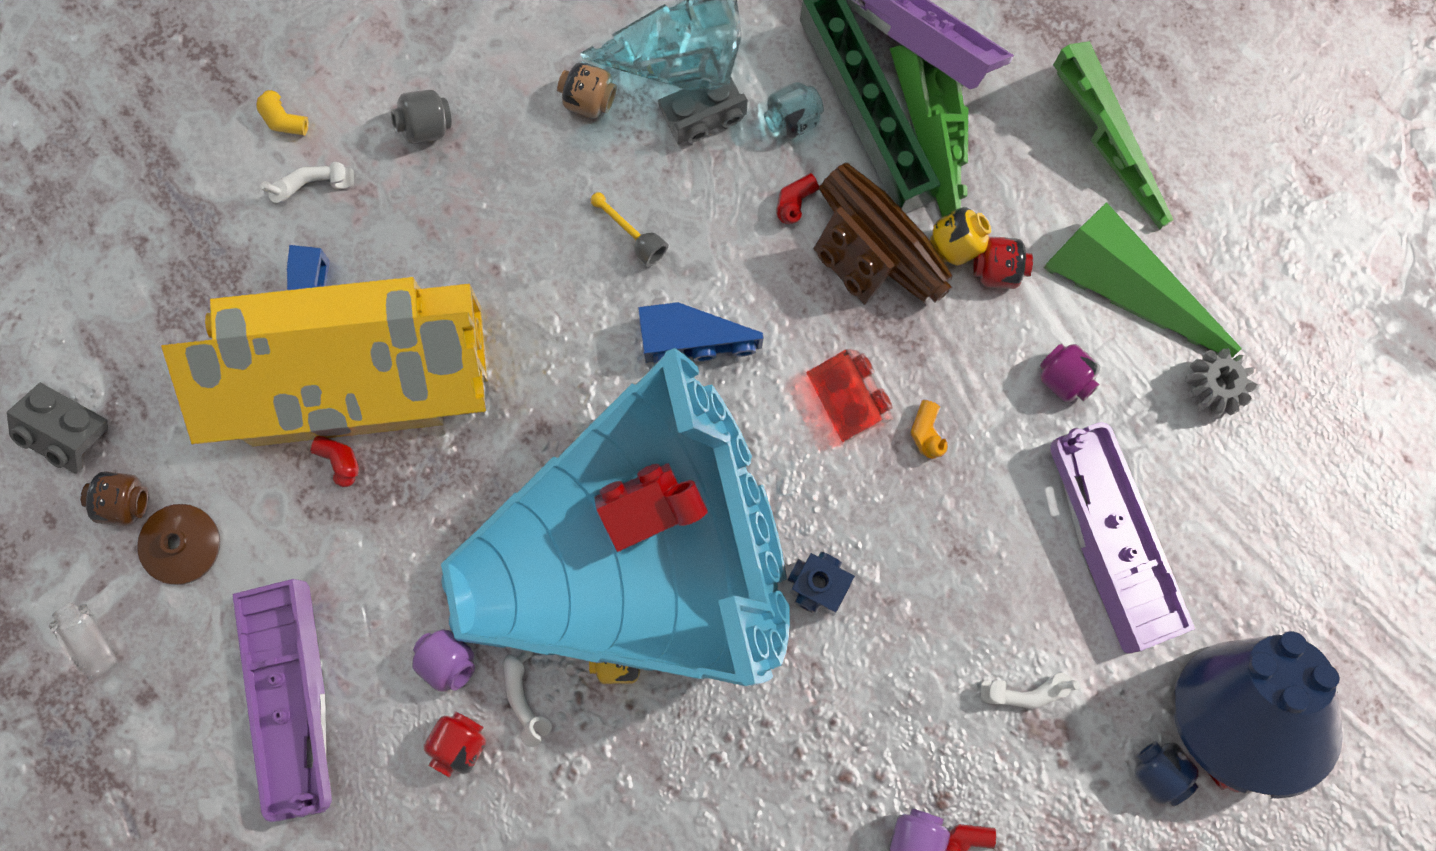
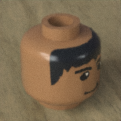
M578 62L570 71L564 70L558 81L557 92L562 93V104L567 110L594 119L599 117L602 112L606 114L609 112L615 99L617 85L612 83L613 80L609 71L585 62Z

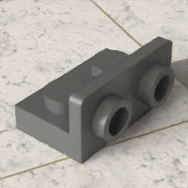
M725 70L659 99L658 104L679 145L685 141L689 143L697 142L706 137L710 130L719 126L731 127L743 119L744 115H747L748 100L744 93H739L729 71Z

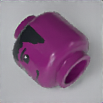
M1061 343L1040 364V367L1043 369L1041 374L1042 383L1063 402H1071L1077 397L1084 402L1100 386L1095 380L1099 375L1100 365L1077 344L1065 347Z

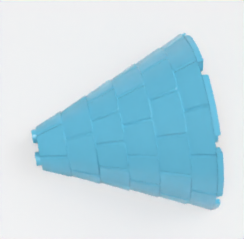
M675 348L666 351L665 355L637 384L632 383L558 458L553 456L518 493L515 492L478 530L441 563L443 573L441 583L447 595L450 611L449 626L457 641L502 648L511 647L545 655L557 654L595 663L608 662L697 679L710 678L745 687L762 684L773 678L771 669L781 666L786 654L790 626L789 603L782 592L778 590V583L786 580L787 576L776 523L764 485H757L755 478L747 471L746 466L750 465L752 455L738 425L713 385L703 386L694 378L699 375L698 367L686 355ZM669 463L678 483L688 480L695 482L708 510L703 518L685 526L677 524L619 552L616 551L596 510L594 497L600 494L599 491L603 487L616 481L628 482L638 477L637 473L649 465L659 464L662 466Z

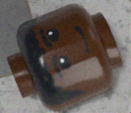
M104 471L96 474L91 483L84 485L80 500L82 507H86L88 517L93 522L122 527L130 526L137 518H142L148 505V490L145 486H142L141 481L135 475Z

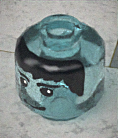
M793 82L770 94L767 99V111L764 112V119L768 128L773 133L778 132L784 138L794 139L814 129L820 123L821 114L824 112L823 102L813 86H806L802 82Z

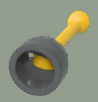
M596 192L591 196L590 201L594 207H601L635 239L634 251L642 263L647 267H651L664 256L669 244L655 233L641 235L606 202L604 194Z

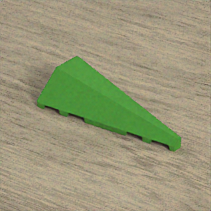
M1090 41L1067 45L1061 49L1053 66L1058 71L1056 74L1098 126L1090 141L1161 230L1174 219Z
M899 45L890 48V52L918 142L941 184L936 199L943 218L956 209L961 208V199L967 197L968 186L961 184V166L968 163L969 108L964 106L962 87L964 85L905 46Z
M1107 202L1073 234L1043 267L1047 272L1051 274L1058 273L1074 281L1076 286L1084 290L1090 289L1110 299V303L1162 329L1168 328L1187 337V341L1196 346L1201 344L1217 353L1222 349L1229 348L1231 358L1242 349Z

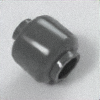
M434 90L403 93L398 99L397 108L391 109V119L395 132H402L406 141L412 144L440 140L445 135L446 129L451 128L452 121L448 101L444 97L440 98L439 94Z

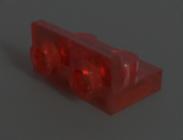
M845 349L806 372L842 443L856 438L881 423H888L894 419L890 412L893 408L892 402L883 388L878 389L871 376L875 373L873 365L864 353L860 354L858 350Z

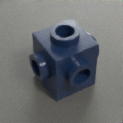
M820 552L818 556L810 553L806 562L798 558L787 581L794 584L790 594L797 597L794 602L796 605L813 614H816L818 609L834 616L855 575L841 569L842 562L825 552ZM812 578H820L824 583V588L816 587L812 582Z

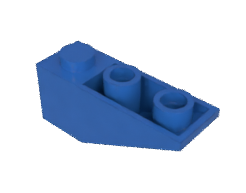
M679 302L638 307L645 363L653 362V365H655L665 355L666 351L673 348L688 358L693 357V361L704 362L717 358L716 354L732 352L734 357L750 356L756 353V349H762L764 337L762 332Z

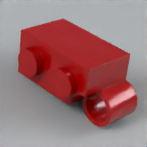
M669 463L662 466L659 464L649 465L637 473L638 477L625 483L621 481L610 483L599 491V495L594 497L596 510L617 552L677 524L679 526L692 524L703 518L708 512L695 482L688 480L678 483Z

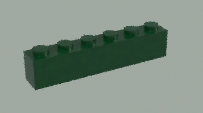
M802 0L800 22L888 195L905 213L933 202L941 184L846 0Z

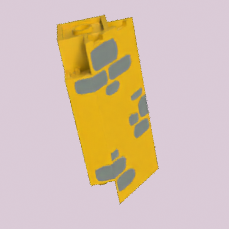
M414 277L212 298L210 299L211 313H206L205 315L206 331L212 340L161 345L192 445L242 439L250 446L256 447L314 440L316 436L336 438L443 426L444 416L486 412L483 382H488L482 313L481 305L470 283L420 289Z

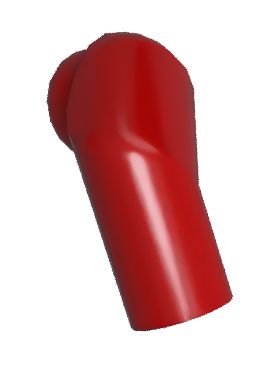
M812 173L780 190L776 213L782 223L789 225L797 223L802 217V200L819 190V184Z
M316 436L311 445V454L330 460L332 469L335 472L332 478L336 485L340 487L352 486L355 482V477L359 474V465L352 448L332 439Z
M958 824L949 831L950 839L946 851H968L971 847L994 849L996 829Z

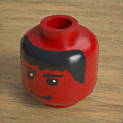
M989 237L986 251L974 258L973 275L974 277H979L984 287L1016 289L1021 285L1023 277L1031 276L1033 255L1032 253H1026V247L1021 239Z
M456 711L453 716L444 715L440 717L423 746L425 753L432 758L428 766L449 778L454 771L461 774L469 773L486 745V738L481 734L484 727Z

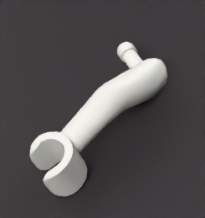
M332 162L330 166L302 167L274 182L272 185L267 181H263L260 183V188L263 191L269 192V198L272 202L282 203L303 185L313 181L330 180V185L333 188H353L354 170L348 167L345 168L339 162Z
M523 650L517 658L512 655L505 657L503 662L504 682L508 702L524 727L521 732L522 741L529 747H535L541 742V737L534 730L538 731L542 736H547L551 732L552 724L545 717H535L524 696L522 678L525 669L523 663L532 656L533 652Z
M1057 673L1033 691L1018 692L1006 690V681L983 680L980 697L984 703L1038 709L1068 696L1071 690H1078L1080 683L1077 680H1070V677L1065 673Z

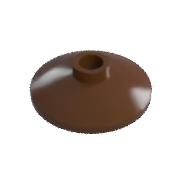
M188 504L169 505L156 511L143 525L137 543L139 560L146 572L160 582L171 585L188 584L204 576L214 565L220 550V534L214 520L202 509ZM178 535L180 544L177 548L171 550L168 546V541L172 536Z

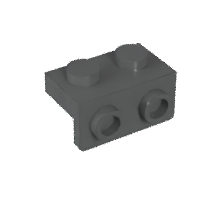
M41 382L6 412L9 435L18 446L25 449L30 448L43 455L55 467H64L75 474L82 469L81 455L108 430L107 419Z

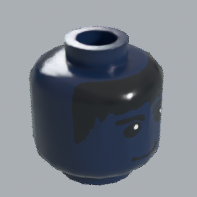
M1154 741L1137 754L1141 762L1135 769V778L1156 803H1170L1174 807L1184 802L1198 789L1199 786L1196 781L1199 777V770L1177 743H1166L1160 746L1157 741Z

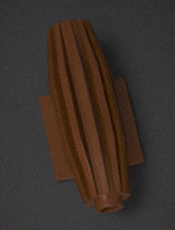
M846 162L838 166L823 180V183L819 186V191L834 214L813 249L818 254L821 262L831 268L844 282L849 293L857 296L866 305L871 301L887 276L923 303L930 299L937 303L950 292L953 287L948 282L952 279L953 275L922 230L882 188Z

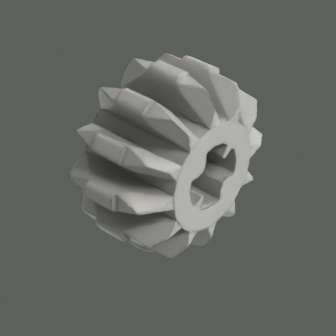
M1229 348L1222 349L1218 355L1213 350H1209L1203 354L1202 360L1196 359L1191 363L1190 367L1194 373L1188 374L1185 382L1195 386V388L1188 392L1187 397H1199L1201 401L1198 403L1197 410L1203 411L1210 406L1212 416L1218 417L1223 414L1224 410L1228 415H1233L1239 412L1240 406H1246L1251 402L1252 398L1248 392L1255 390L1258 384L1247 379L1248 376L1254 373L1255 368H1243L1241 364L1244 361V355L1239 354L1232 360ZM1223 379L1225 384L1220 387L1216 381Z

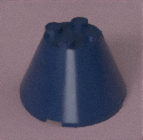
M1294 631L1285 632L1283 635L1234 640L1212 645L1200 651L1186 664L1175 684L1176 712L1174 713V720L1178 733L1196 762L1211 776L1228 787L1242 793H1246L1249 790L1271 795V799L1301 795L1316 787L1329 775L1336 765L1341 752L1343 731L1337 685L1340 681L1339 673L1317 647L1306 641L1300 633Z

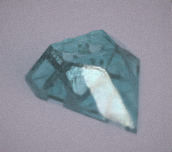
M684 0L670 8L664 4L612 34L614 38L607 41L601 48L595 49L591 46L580 54L584 60L689 91L717 89L729 84L742 38L737 0Z

